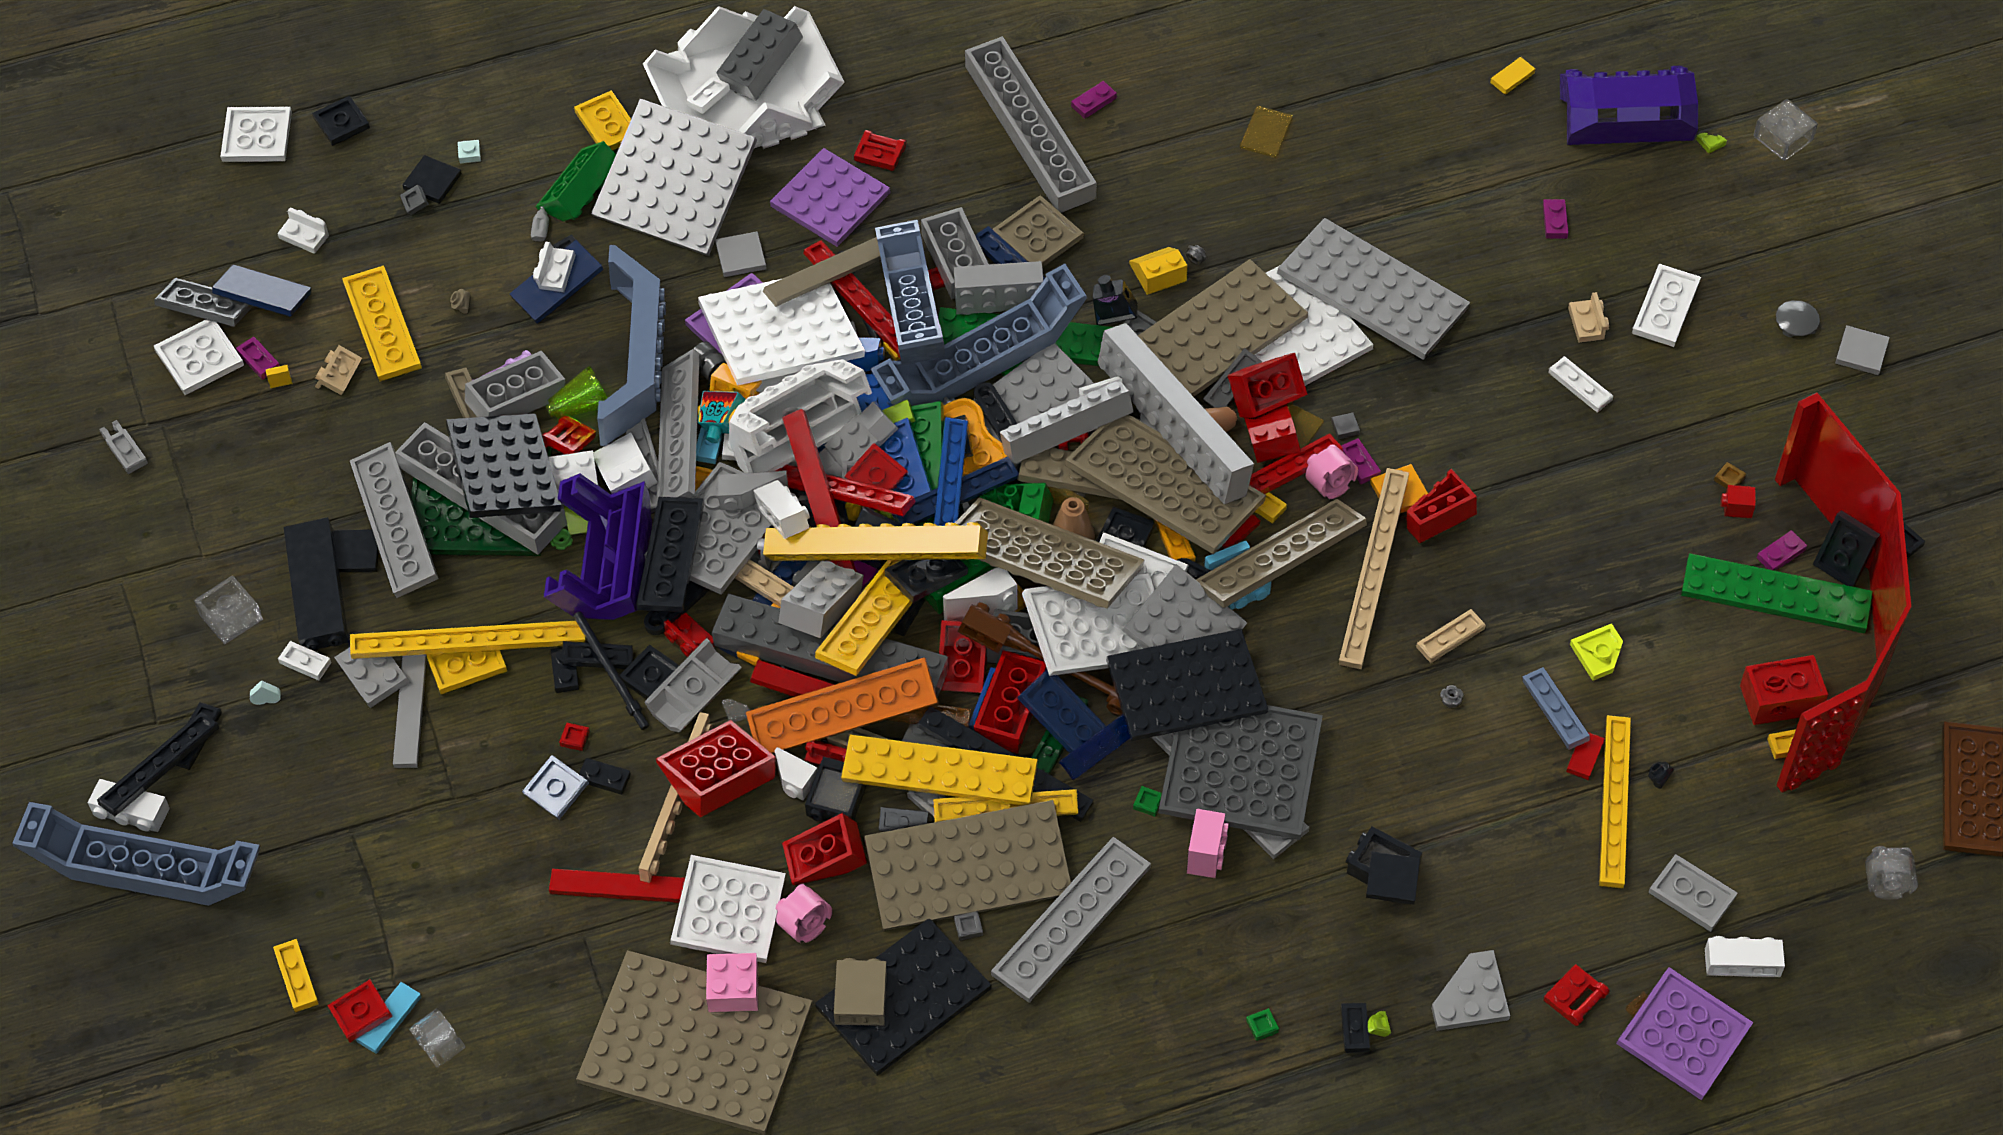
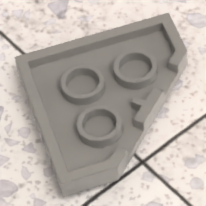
M1494 950L1470 953L1434 1001L1431 1009L1437 1031L1510 1019Z

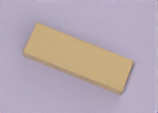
M1470 609L1417 642L1416 648L1432 663L1483 631L1486 625Z

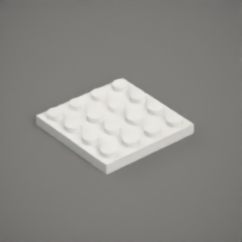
M691 855L670 945L716 954L756 953L757 961L766 963L778 912L775 908L781 899L786 873Z

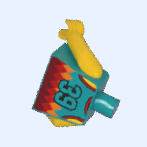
M703 391L701 405L698 406L697 419L699 425L708 432L706 436L707 441L718 443L721 434H729V421L737 407L746 400L739 392Z

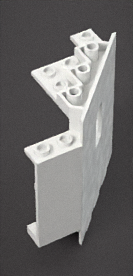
M718 6L696 31L689 29L678 41V51L667 54L654 50L643 63L662 106L756 137L757 142L754 148L760 146L763 149L779 144V140L788 137L793 140L807 135V131L826 126L818 110L844 84V80L810 12L796 6L784 18L797 24L803 38L756 101L742 94L735 93L730 89L727 94L703 114L687 107L686 99L712 77L720 80L716 73L758 17L746 11L741 15Z

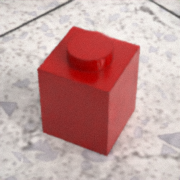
M1728 485L1726 493L1721 495V507H1724V516L1752 518L1755 509V487Z

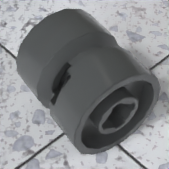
M705 341L698 344L694 350L699 352L700 373L711 382V375L722 363H727L723 355L718 353L717 349L709 342Z

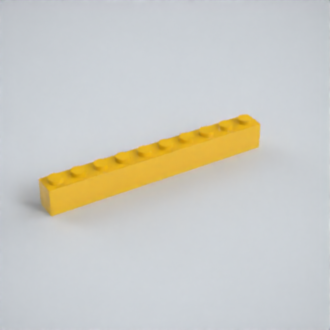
M974 522L967 523V526H959L956 523H945V526H937L933 523H924L923 526H916L910 523H904L902 526L881 524L880 527H873L869 524H860L859 527H852L847 524L830 527L819 524L815 528L806 529L784 539L776 528H766L763 555L771 561L986 559L988 532L979 523Z

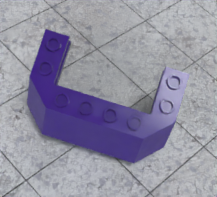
M1671 66V70H1658V74H1650L1648 70L1637 71V75H1628V71H1617L1616 75L1607 76V72H1594V76H1587L1578 69H1568L1566 73L1560 74V99L1567 102V145L1692 141L1698 131V98L1694 72L1689 71L1687 67ZM1660 106H1671L1670 116H1660ZM1617 108V118H1598V109Z
M581 473L560 481L558 500L588 521L581 579L568 570L560 572L559 582L550 576L546 577L544 598L571 616L577 612H582L583 616L587 619L614 620L637 611L636 604L645 565L644 554L648 550L652 531L650 495L645 481L614 494H609Z

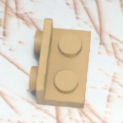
M1597 292L1592 293L1591 300L1570 302L1568 309L1578 343L1603 340L1606 330H1609V321L1603 315V301L1599 300Z
M338 345L335 352L330 350L324 361L328 363L326 368L321 367L315 377L318 382L315 387L319 389L321 385H324L342 395L362 358Z

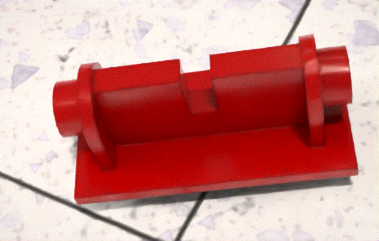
M812 740V742H807L805 750H807L804 761L820 765L822 758L827 757L844 762L847 749Z

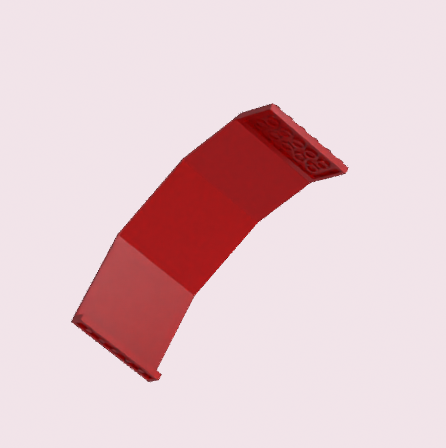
M1818 393L1799 401L1775 481L1781 486L1795 479L1831 524L1837 513L1842 510L1880 534L1865 565L1869 570L1870 590L1872 591L1871 602L1877 662L1866 681L1801 714L1776 785L1782 793L1788 789L1794 790L1802 782L1808 779L1814 780L1827 769L1833 770L1841 764L1845 752L1884 680L1911 609L1901 493Z

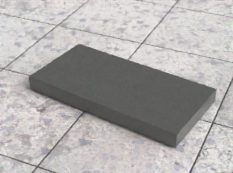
M174 278L154 299L156 306L233 327L253 307V305L213 294L212 287L179 278Z

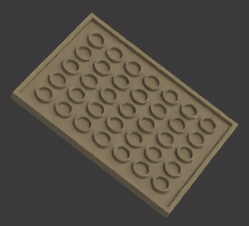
M627 950L576 1078L577 1083L766 1135L813 1002L810 999L758 986V1011L709 1012L706 1000V971Z

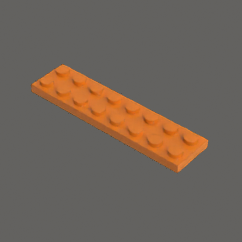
M924 657L747 711L746 715L753 739L770 753L774 754V750L777 747L782 750L791 749L807 744V742H812V740L824 739L939 703L927 660Z

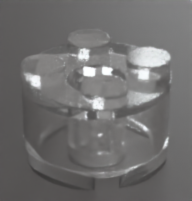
M1884 846L1873 848L1872 854L1865 860L1869 891L1871 892L1872 890L1875 892V896L1881 899L1902 898V893L1909 891V894L1913 893L1917 889L1918 880L1911 849L1908 847L1886 848Z
M438 1008L427 1014L409 1029L436 1068L440 1065L442 1066L466 1048Z

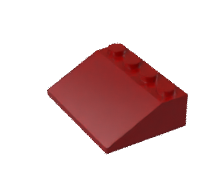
M732 720L656 758V763L682 801L700 818L775 778V756Z

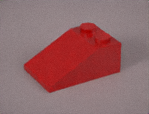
M1295 353L1258 363L1227 375L1240 417L1255 418L1308 395Z
M1287 404L1255 418L1244 417L1257 463L1301 451Z
M941 620L939 654L948 656V672L941 690L981 693L987 668V647L957 632L962 622Z
M843 813L782 843L793 885L846 874L867 864L857 822Z

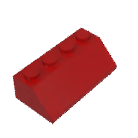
M1003 650L974 724V730L1004 749L1019 754L1033 714L1017 697L1047 670L1045 662Z

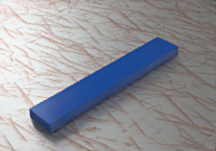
M946 417L944 421L934 524L937 526H945V523H955L958 520L967 420Z

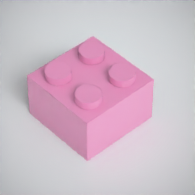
M1196 809L1188 851L1187 874L1216 878L1217 869L1222 870L1224 849H1226L1229 823H1224L1225 813Z
M756 953L707 954L706 1000L709 1012L758 1011V961Z

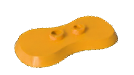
M961 398L944 405V421L946 417L955 418L965 415L968 420L973 456L964 459L962 476L1007 457L1004 454L1002 443L988 432L982 409L975 401Z

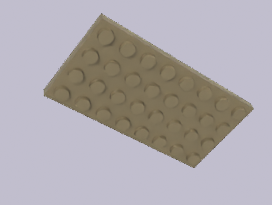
M1249 259L1143 331L1138 337L1194 397L1219 380L1244 348L1255 355L1307 319L1308 312Z
M1129 414L1098 427L1065 460L1066 467L1212 554L1238 530L1264 503L1266 498L1265 494L1249 485L1245 497L1223 504L1213 494V491L1201 481L1195 471L1187 465V462L1175 452L1174 448L1162 437L1161 433Z
M980 497L955 522L959 526H967V523L970 522L979 523L988 532L986 559L978 560L986 562L993 567L1007 570L1014 575L1028 578L1035 583L1049 586L1056 591L1070 594L1076 599H1083L1097 607L1108 609L1144 566L1145 560Z
M1053 800L865 836L883 931L921 924L927 919L937 921L975 911L979 913L1057 898L1071 884Z

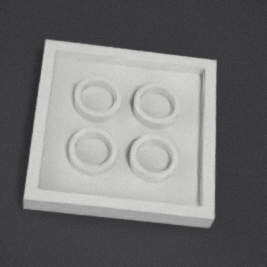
M227 107L220 156L222 162L286 161L292 115L291 107Z
M208 319L154 345L156 353L184 395L244 366L243 360L218 323Z

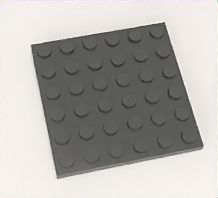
M1267 705L1268 712L1266 714L1175 732L1158 813L1195 820L1196 809L1225 813L1224 823H1229L1228 827L1300 840L1323 715Z

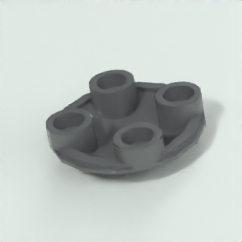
M1792 300L1785 302L1776 312V321L1779 327L1783 329V334L1787 337L1814 334L1820 323L1819 314L1816 309L1803 301Z

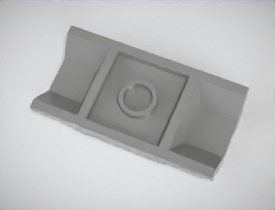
M873 401L859 415L856 414L824 445L826 448L819 453L825 474L842 477L843 461H858L873 443L880 447L899 429L879 408V404L876 401Z
M706 638L645 701V704L652 716L669 730L681 732L726 687V684L742 667L739 664L730 663L723 658Z

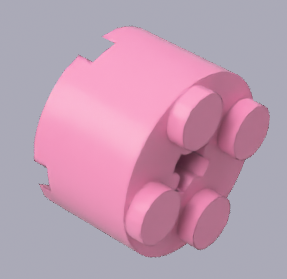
M1334 444L1319 454L1311 455L1307 460L1306 479L1321 495L1327 496L1329 499H1334L1344 494L1350 488L1348 486L1351 480L1355 481L1358 475V467Z
M804 884L797 886L794 892L787 898L781 899L775 908L778 911L776 916L777 924L799 943L802 940L805 943L810 942L819 936L826 927L823 924L826 918L830 920L832 916V907Z

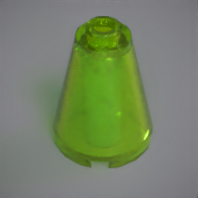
M591 366L585 368L548 399L549 404L546 405V408L551 417L556 416L557 419H560L563 416H573L598 410L599 401L607 399L605 391L598 379L595 378L594 375L596 374Z

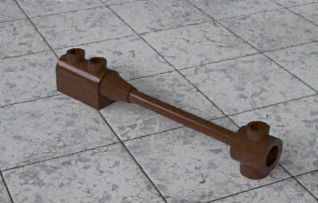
M979 602L976 606L973 604L970 606L957 631L998 654L1004 645L1023 652L1027 651L1044 660L1041 649L1032 644L1013 625L1009 624L1011 619L1007 615L1000 613L996 617L990 614L989 606ZM1084 671L1068 673L1108 694L1109 696L1106 700L1108 702L1107 709L1113 714L1123 715L1114 686Z

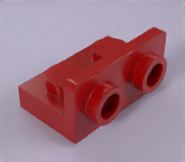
M686 612L673 623L668 619L664 622L666 638L671 643L675 642L679 645L680 650L687 657L706 638L715 647L713 637Z

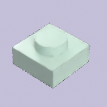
M479 140L458 142L460 163L481 161Z

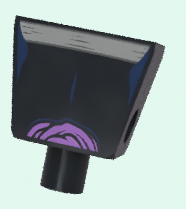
M1109 275L1101 276L1098 279L1099 284L1093 286L1096 324L1105 325L1136 319L1138 303L1125 281H1112Z

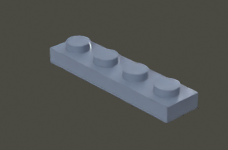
M1544 667L1523 676V683L1568 750L1590 741V735Z

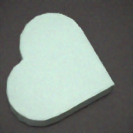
M260 681L250 691V701L256 705L277 703L281 696L279 688L264 681Z

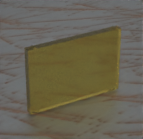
M1257 106L1240 143V148L1276 158L1293 115Z

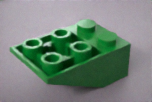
M1046 483L1004 484L980 495L982 499L1049 523L1053 496Z

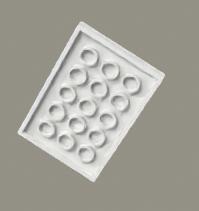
M1149 573L1136 575L1108 609L1097 607L1083 599H1076L1070 594L1056 591L1049 586L1029 588L1022 592L1049 676L1108 668L1106 662L1108 655L1143 649L1124 633L1122 629L1154 592Z

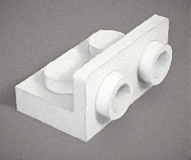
M289 208L287 211L289 219L277 233L279 239L315 254L329 236L326 223L322 219L311 217L301 210Z
M545 242L544 248L540 250L538 267L533 272V278L539 289L557 292L565 291L576 256L573 250L553 248L550 242Z

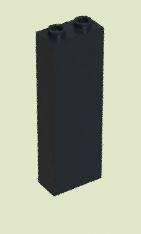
M328 517L284 527L298 641L301 646L312 651L330 646L336 647L349 642L333 535L334 530Z

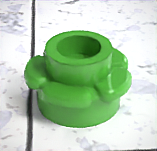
M562 528L550 543L556 549L564 550L571 546L573 539L570 533Z

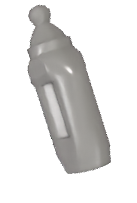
M540 207L541 209L533 218L531 239L541 242L547 237L549 217L543 207Z

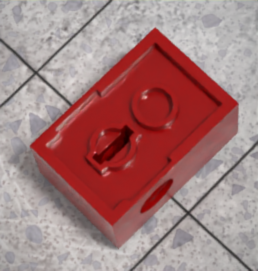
M1814 655L1746 666L1740 684L1753 725L1799 718L1803 712L1825 702L1828 697V692Z

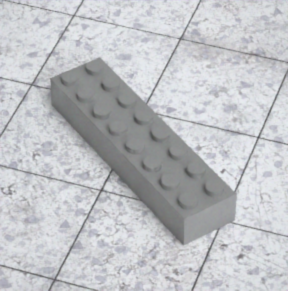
M424 422L395 452L400 469L468 511L450 439ZM562 507L561 512L479 517L536 554H539L567 524L565 511Z

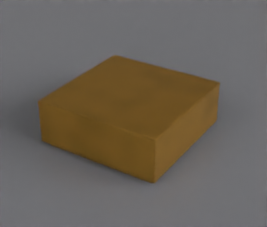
M1727 462L1716 474L1714 481L1727 489L1728 485L1739 486L1745 479L1746 473Z

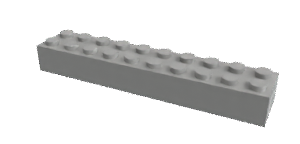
M1003 36L965 50L966 69L1053 207L1062 213L1095 200L1096 181Z
M1126 323L1104 330L1098 358L1100 368L1110 378L1117 376L1122 378V383L1129 390L1131 401L1136 408L1143 413L1150 424L1161 433L1162 437L1169 442L1175 452L1187 462V465L1195 471L1201 481L1213 491V494L1223 504L1245 497L1254 466L1251 459Z

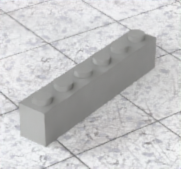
M1120 381L1112 382L1105 387L1091 391L1077 399H1072L1056 408H1051L1042 414L1030 417L1019 424L1009 426L1007 429L1000 431L1004 454L1015 464L1133 413L1129 390Z

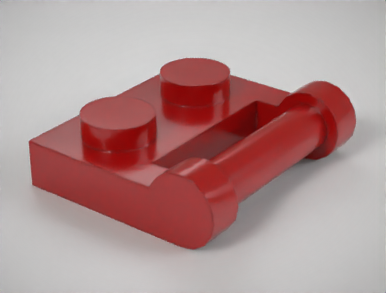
M865 130L854 154V161L894 171L902 152L905 151L907 140H895Z
M563 416L559 419L556 426L542 434L545 447L550 446L566 455L578 453L595 438L596 431L569 416ZM563 430H567V431L564 432L559 438L556 437V436H558Z
M1575 964L1544 996L1543 1001L1572 1024L1578 1026L1583 1021V1016L1601 998H1605L1610 993V990L1605 984L1596 981ZM1588 989L1593 991L1576 1010L1570 1008Z

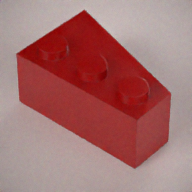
M1450 469L1447 472V476L1441 482L1435 483L1434 488L1427 495L1424 494L1407 510V530L1421 543L1477 515V496Z

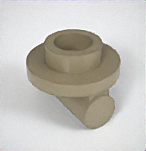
M464 289L455 291L450 298L451 307L455 310H460L461 313H468L470 293Z

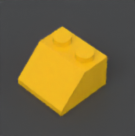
M1167 247L1129 261L1147 295L1187 280V264L1179 250Z

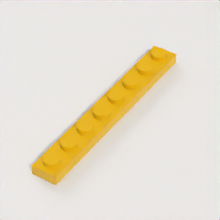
M1609 715L1606 717L1599 886L1624 888L1631 722V718Z

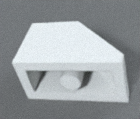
M777 747L774 750L783 791L792 798L797 797L804 800L813 785L817 774V767Z

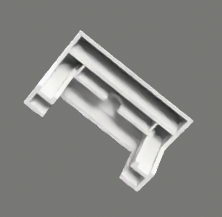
M843 359L807 365L799 373L785 377L782 382L765 388L764 392L757 396L747 398L744 403L737 407L729 421V443L740 469L744 473L774 472L794 461L795 457L782 417L800 409L806 412L816 446L819 447L828 442L856 414L862 413L856 397L863 393L867 395L872 393L864 370Z

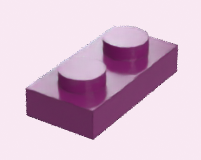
M1102 81L1072 100L1071 107L1085 119L1117 99V93L1107 83Z
M1544 199L1543 215L1546 239H1567L1568 225L1565 199Z
M252 337L236 348L239 356L262 380L267 377L265 369L280 366L278 361L255 337Z
M1359 438L1341 445L1343 452L1358 467L1357 480L1360 484L1366 483L1371 478L1381 474V470Z
M1791 530L1760 551L1757 559L1767 569L1776 571L1803 553L1807 545Z

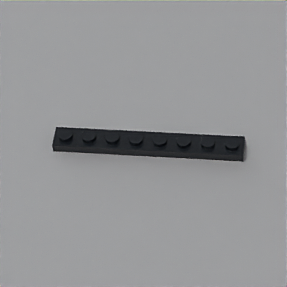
M929 706L917 728L952 748L1016 756L932 706ZM1037 768L1033 792L1074 790V788ZM1077 791L1078 814L1069 816L1081 822L1092 805L1093 799Z

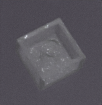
M1786 99L1757 120L1753 136L1785 161L1814 140L1818 123Z
M233 575L194 600L199 615L224 645L263 620L258 604Z

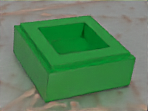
M1141 786L1133 804V809L1155 817L1160 806L1162 793Z
M1269 1008L1246 1017L1248 1026L1256 1041L1279 1033L1278 1025Z

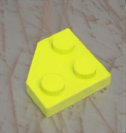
M1612 623L1574 638L1570 642V646L1592 681L1613 673L1623 644V640Z

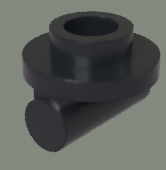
M1657 762L1651 766L1648 777L1654 782L1655 787L1661 789L1674 769L1667 762Z

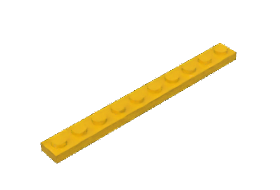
M576 621L350 634L351 659L553 647L562 646L563 641L586 642L585 635Z

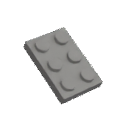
M350 647L334 657L369 708L409 683L407 677L392 657L351 659Z
M1676 854L1649 889L1651 895L1710 932L1738 894Z

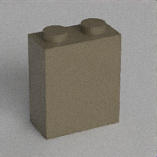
M853 958L837 960L834 1001L835 1025L884 1026L887 982L886 961L879 959L858 961Z

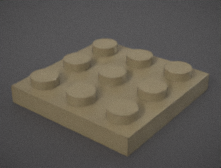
M1041 195L992 229L1027 262L1042 261V267L1083 239V232Z

